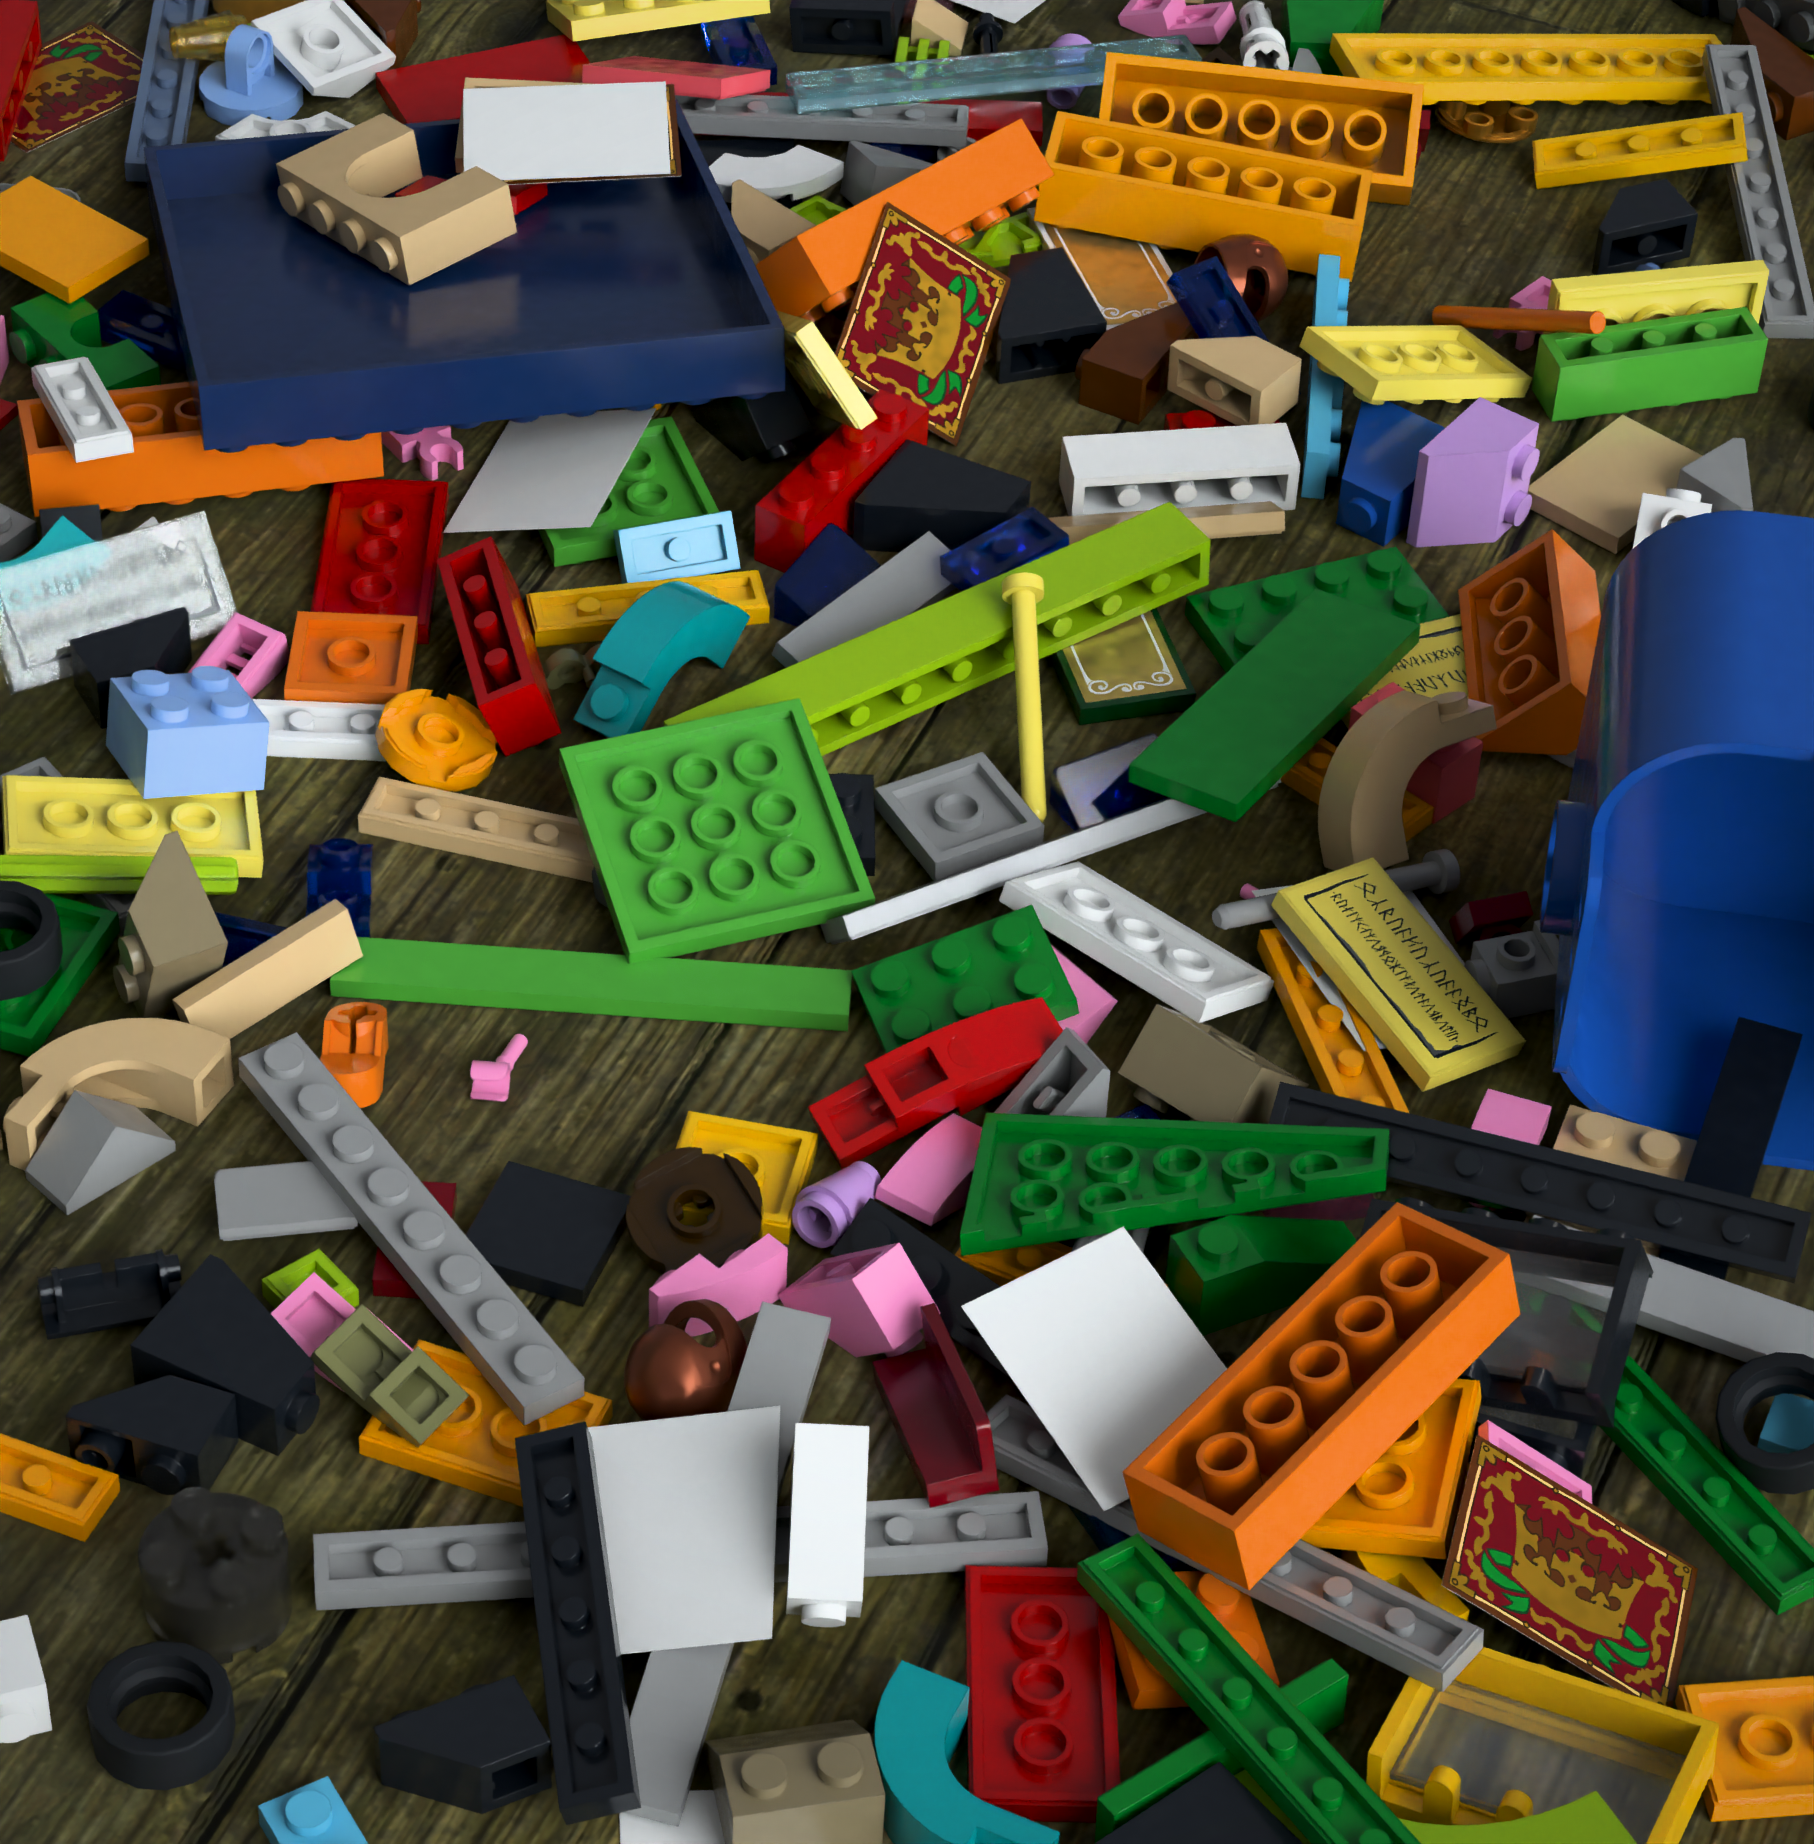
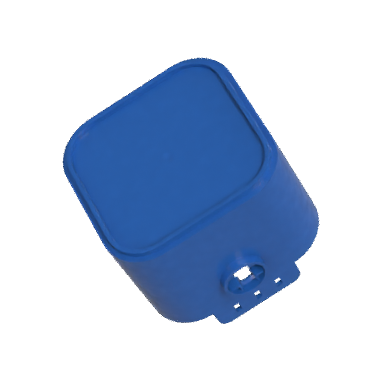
M1743 510L1704 513L1671 523L1642 540L1621 561L1613 573L1606 590L1568 800L1557 799L1543 881L1540 932L1559 935L1552 1072L1560 1073L1570 1091L1592 1112H1599L1698 1141L1738 1018L1742 1017L1803 1034L1763 1164L1814 1171V518Z

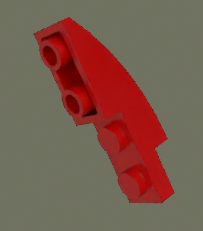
M1042 997L982 1012L930 1032L865 1064L866 1076L808 1106L810 1117L840 1168L843 1169L953 1109H956L961 1117L1016 1087L1063 1030Z

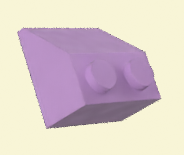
M1479 397L1419 451L1406 543L1414 547L1493 543L1513 525L1519 526L1527 517L1532 504V496L1528 494L1530 477L1538 464L1540 456L1539 449L1535 448L1539 423Z

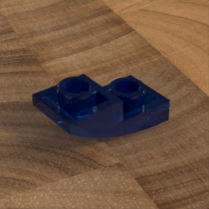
M336 838L327 840L319 845H309L307 864L308 896L305 917L336 898L348 909L356 936L371 938L373 844H358L351 839Z

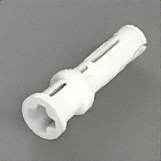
M1253 0L1247 2L1239 12V22L1243 31L1239 49L1243 66L1275 69L1277 67L1278 70H1288L1290 62L1285 40L1272 24L1269 7L1265 9V3L1262 1Z

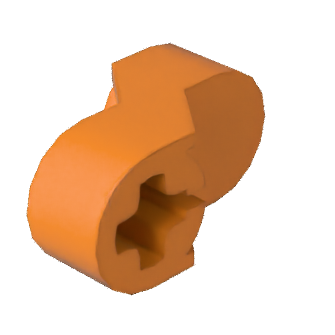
M370 1002L341 1004L332 1008L324 1020L322 1054L319 1060L359 1108L368 1107L377 1102L383 1091L385 1055L389 1049L387 1009L382 1005Z

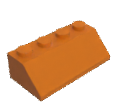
M1551 529L1458 589L1468 698L1493 705L1497 726L1495 730L1475 736L1483 742L1482 751L1568 755L1576 750L1578 746L1601 611L1595 570Z

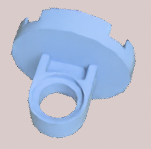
M247 24L236 26L227 40L224 58L207 66L199 77L200 100L204 103V112L208 117L224 125L233 126L251 114L264 118L270 117L272 120H287L296 115L303 105V85L274 56L272 36L267 31Z

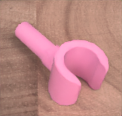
M515 1034L502 1054L497 1057L496 1062L472 1061L470 1078L473 1079L470 1099L506 1101L508 1099L510 1073L515 1062L528 1044V1040L524 1035Z

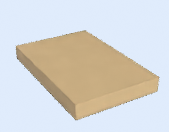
M1622 414L1529 485L1528 494L1532 496L1530 509L1600 547L1617 554L1634 540L1642 494L1647 493L1666 497L1668 488L1677 489L1680 469L1702 455Z

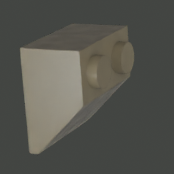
M178 831L165 834L128 910L124 936L118 939L120 957L118 965L113 967L114 981L121 999L126 1004L133 1002L140 1018H157L175 1012L176 1008L172 999L222 969L228 941Z
M1158 1004L1154 1007L1118 1071L1119 1074L1138 1085L1133 1093L1134 1097L1164 1114H1167L1171 1106L1188 1115L1190 1117L1188 1121L1269 1124L1280 1082L1305 1088L1309 1086L1305 1081L1208 1023H1197L1180 1012Z
M854 1720L705 1741L704 1751L725 1844H882L885 1791L870 1733Z

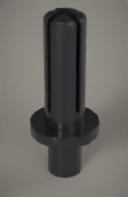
M983 13L979 17V23L973 29V38L980 45L982 70L985 73L989 71L992 74L999 69L998 43L1003 38V29L998 22L994 21V16L991 13Z

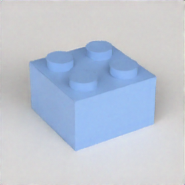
M200 666L194 668L192 673L165 674L156 670H140L134 672L132 677L110 678L106 747L143 799L264 790L269 721L229 670L215 666Z

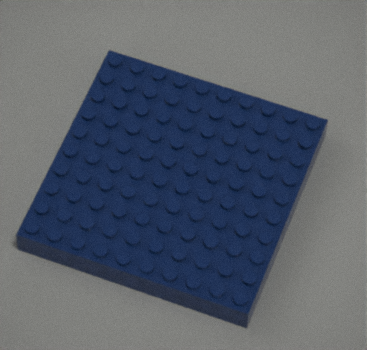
M677 99L675 102L682 176L619 179V181L596 180L547 183V196L519 214L514 215L517 233L410 286L391 274L383 272L376 265L358 254L350 252L345 246L325 234L319 233L315 228L297 217L289 215L279 200L278 187L280 186L276 163L348 129L144 147L149 209L204 450L216 449L221 452L234 453L242 451L248 446L271 443L293 447L301 445L307 440L334 437L338 440L351 441L360 439L369 433L392 431L397 434L410 435L428 427L450 425L455 428L468 429L479 426L482 422L508 419L517 423H527L545 415L566 413L574 417H585L596 413L597 410L624 408L631 411H643L652 408L655 404L673 402L701 405L709 402L712 398L738 396L743 399H759L770 392L785 391L784 326ZM460 119L404 124L414 130L423 177L429 175L448 180L461 174L456 173L455 165ZM409 184V185H407V186H405V187H403V188H401V189H399V190H397V191H395V192H392V193H390V194H388V195H386V196H384V197H382V198H393V197H396V196H395L396 193L400 192L401 190L405 189L406 187L410 186L411 184Z

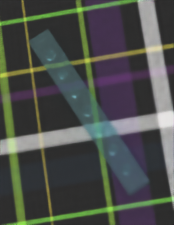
M1175 35L793 72L786 74V93L798 114L1102 85L1107 52L1201 62L1202 58L1187 36Z

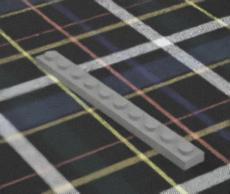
M1039 1491L983 1494L933 1508L929 1507L926 1498L866 1501L864 1577L965 1571V1565L1039 1567L1046 1566L1048 1544ZM790 1506L777 1507L774 1583L787 1582ZM525 1522L313 1534L316 1611L534 1597Z

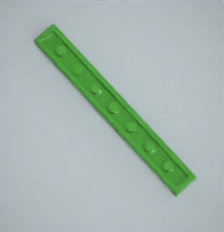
M357 937L363 957L330 977L331 996L834 1031H848L852 992L851 970L664 957L629 964L626 956L620 954Z

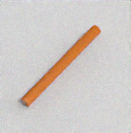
M1439 305L1432 312L1434 325H1461L1464 328L1600 334L1606 325L1605 316L1600 311Z

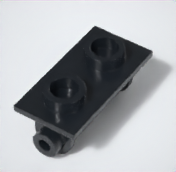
M156 1249L155 1253L115 1259V1271L102 1273L100 1262L58 1269L57 1267L50 1268L51 1275L37 1277V1290L47 1340L151 1322L181 1288L180 1281L182 1278L177 1253L164 1255L162 1249Z

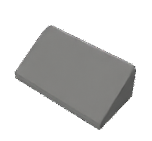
M312 1161L220 1169L214 1174L219 1237L223 1241L347 1230L358 1226L356 1217Z

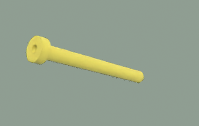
M1023 572L1009 575L1002 580V599L1012 605L1021 798L1043 823L1047 816L1036 603L1044 598V581L1037 574Z

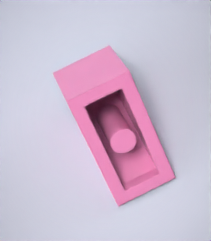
M900 1242L823 1259L778 1294L784 1307L830 1317L831 1325L828 1338L856 1358L878 1353H885L887 1358L911 1350L923 1339V1335L920 1332V1329L923 1328L920 1306L935 1303Z

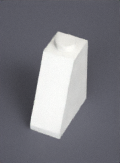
M795 1423L791 1476L786 1614L801 1615V1623L805 1625L839 1627L846 1624V1617H860L869 1426Z

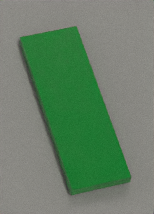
M1315 589L1129 764V782L1237 822L1351 710V707L1356 705L1419 643L1420 624Z

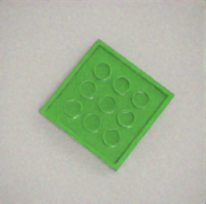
M800 698L559 749V765L618 938L629 964L659 957L672 958L826 923L829 919L875 904L874 893Z

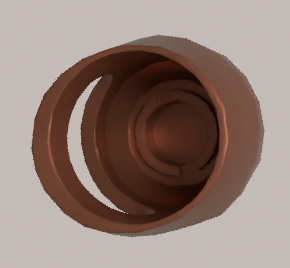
M1251 234L1230 235L1205 245L1199 251L1192 274L1193 296L1204 291L1215 294L1212 327L1221 330L1226 329L1231 324L1235 315L1241 317L1247 324L1264 320L1282 303L1288 287V269L1282 254L1268 240Z
M708 1299L685 1301L677 1305L669 1313L664 1324L649 1327L635 1340L629 1351L624 1369V1387L629 1404L641 1420L648 1421L728 1411L748 1348L743 1332L730 1312L719 1303ZM690 1318L701 1319L712 1328L716 1335L714 1346L705 1347L685 1332Z

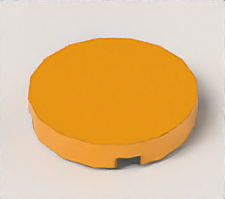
M414 689L398 693L385 704L375 731L378 750L390 767L406 779L422 786L458 792L476 787L489 776L498 752L495 748L497 740L481 711L465 699L448 693L445 700L440 697L431 696L433 690Z

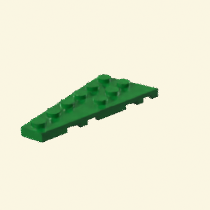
M985 1113L960 1231L961 1256L1108 1234L1123 1226L1128 1231L1386 1191L1389 1129Z

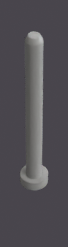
M1439 849L1426 853L1422 863L1384 870L1402 892L1428 887L1432 893L1442 894L1456 890L1460 882L1458 861L1448 849ZM1277 893L1221 904L1212 913L1213 923L1215 926L1226 930L1279 919L1281 917L1271 906Z

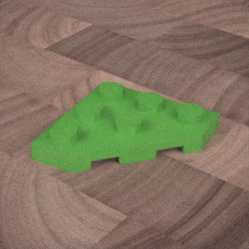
M672 416L649 421L591 527L538 529V532L554 567L617 556L613 530L719 512Z

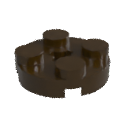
M684 1147L660 1155L641 1170L634 1182L635 1190L629 1199V1205L627 1204L626 1221L629 1237L635 1251L650 1268L664 1274L669 1270L678 1269L699 1253L716 1267L720 1268L731 1254L740 1249H747L763 1237L762 1223L764 1210L761 1191L753 1174L737 1158L723 1153L724 1158H721L715 1154H703L702 1148ZM693 1202L698 1209L710 1206L714 1211L707 1216V1223L697 1227L693 1225L686 1226L679 1222L684 1218L683 1206Z

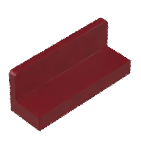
M935 1303L920 1306L925 1349L872 1362L876 1387L930 1508L999 1490L989 1418Z

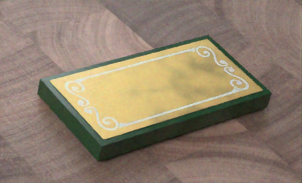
M1040 557L1016 560L1015 568ZM1157 608L1049 655L1079 725L1185 711L1195 703L1196 692Z

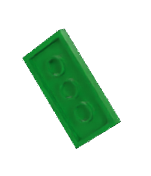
M1397 547L1376 550L1350 558L1326 562L1308 568L1186 596L1185 616L1226 673L1315 589L1417 624L1449 617L1448 613Z

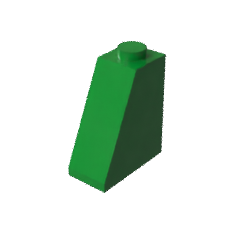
M1282 0L1280 26L1281 35L1284 37L1288 52L1289 67H1293L1298 49L1305 48L1309 49L1316 58L1322 74L1343 76L1329 53L1332 33H1377L1381 27L1384 0Z

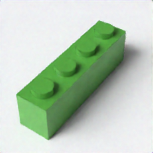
M1747 307L1605 326L1600 334L1564 332L1540 335L1531 389L1551 422L1573 421L1583 417L1611 413L1620 414L1632 410L1660 406H1677L1682 403L1710 399H1727L1732 396L1757 393L1768 338Z

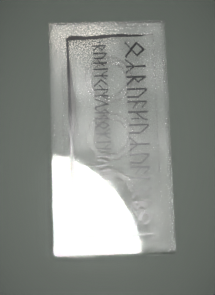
M201 511L0 569V664L10 694H16L73 677L71 639L169 610L185 607L189 613L191 641L219 633L231 616L237 612V608L205 512Z

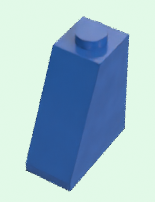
M1362 401L1342 476L1336 524L1383 547L1409 525L1419 451L1444 430L1445 427L1389 401H1385L1383 405H1373Z

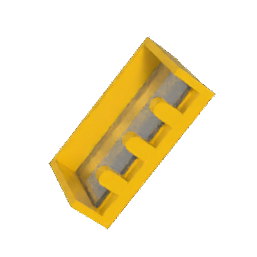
M1483 1647L1443 1692L1410 1676L1408 1677L1368 1751L1366 1784L1397 1818L1442 1825H1480L1511 1821L1549 1811L1571 1803L1593 1791H1597L1637 1844H1679L1708 1779L1711 1780L1714 1773L1719 1723L1695 1716L1686 1711L1677 1710L1624 1693L1616 1688L1584 1680L1551 1669L1545 1665L1535 1664Z

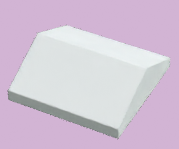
M306 0L252 20L250 25L269 32L273 40V54L313 96L350 98L374 80L376 72L387 70L395 63L396 55L343 0Z

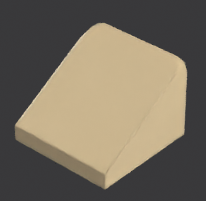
M917 0L912 17L911 46L918 47L919 39L923 38L930 39L929 48L939 49L940 40L950 41L949 56H961L968 31V22L935 0Z

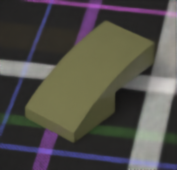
M363 1304L310 1357L314 1364L359 1405L418 1448L469 1396L419 1346L411 1351Z

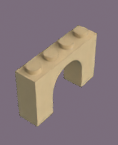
M384 113L276 163L280 180L278 197L281 205L289 215L297 217L315 228L319 233L325 234L345 246L350 252L358 254L376 265L383 272L391 274L409 286L517 233L509 185L478 166L425 191L402 197L382 198L423 178L414 130Z

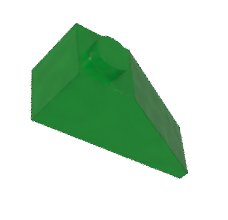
M1228 1215L1170 1235L1165 1283L1168 1284L1169 1290L1204 1336L1294 1304L1356 1243V1238L1343 1221Z

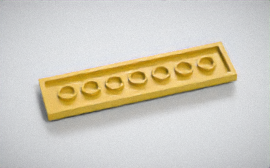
M1332 33L1329 53L1345 77L1423 84L1422 105H1433L1438 101H1462L1471 105H1482L1487 101H1511L1520 105H1530L1535 101H1559L1564 104L1577 105L1581 104L1584 100H1605L1618 105L1629 104L1631 100H1653L1661 104L1672 105L1678 103L1679 100H1701L1712 104L1702 57L1705 45L1723 44L1715 34Z

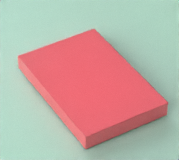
M630 56L583 64L582 83L609 84L666 81V84H674L675 95L721 100L766 91V89L770 88L771 70Z

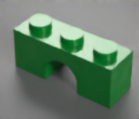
M48 292L10 307L13 332L9 334V343L13 354L20 363H27L30 367H34L35 365L88 357L107 391L161 385L160 366L129 338L116 344L102 347L99 312L83 297L68 304Z

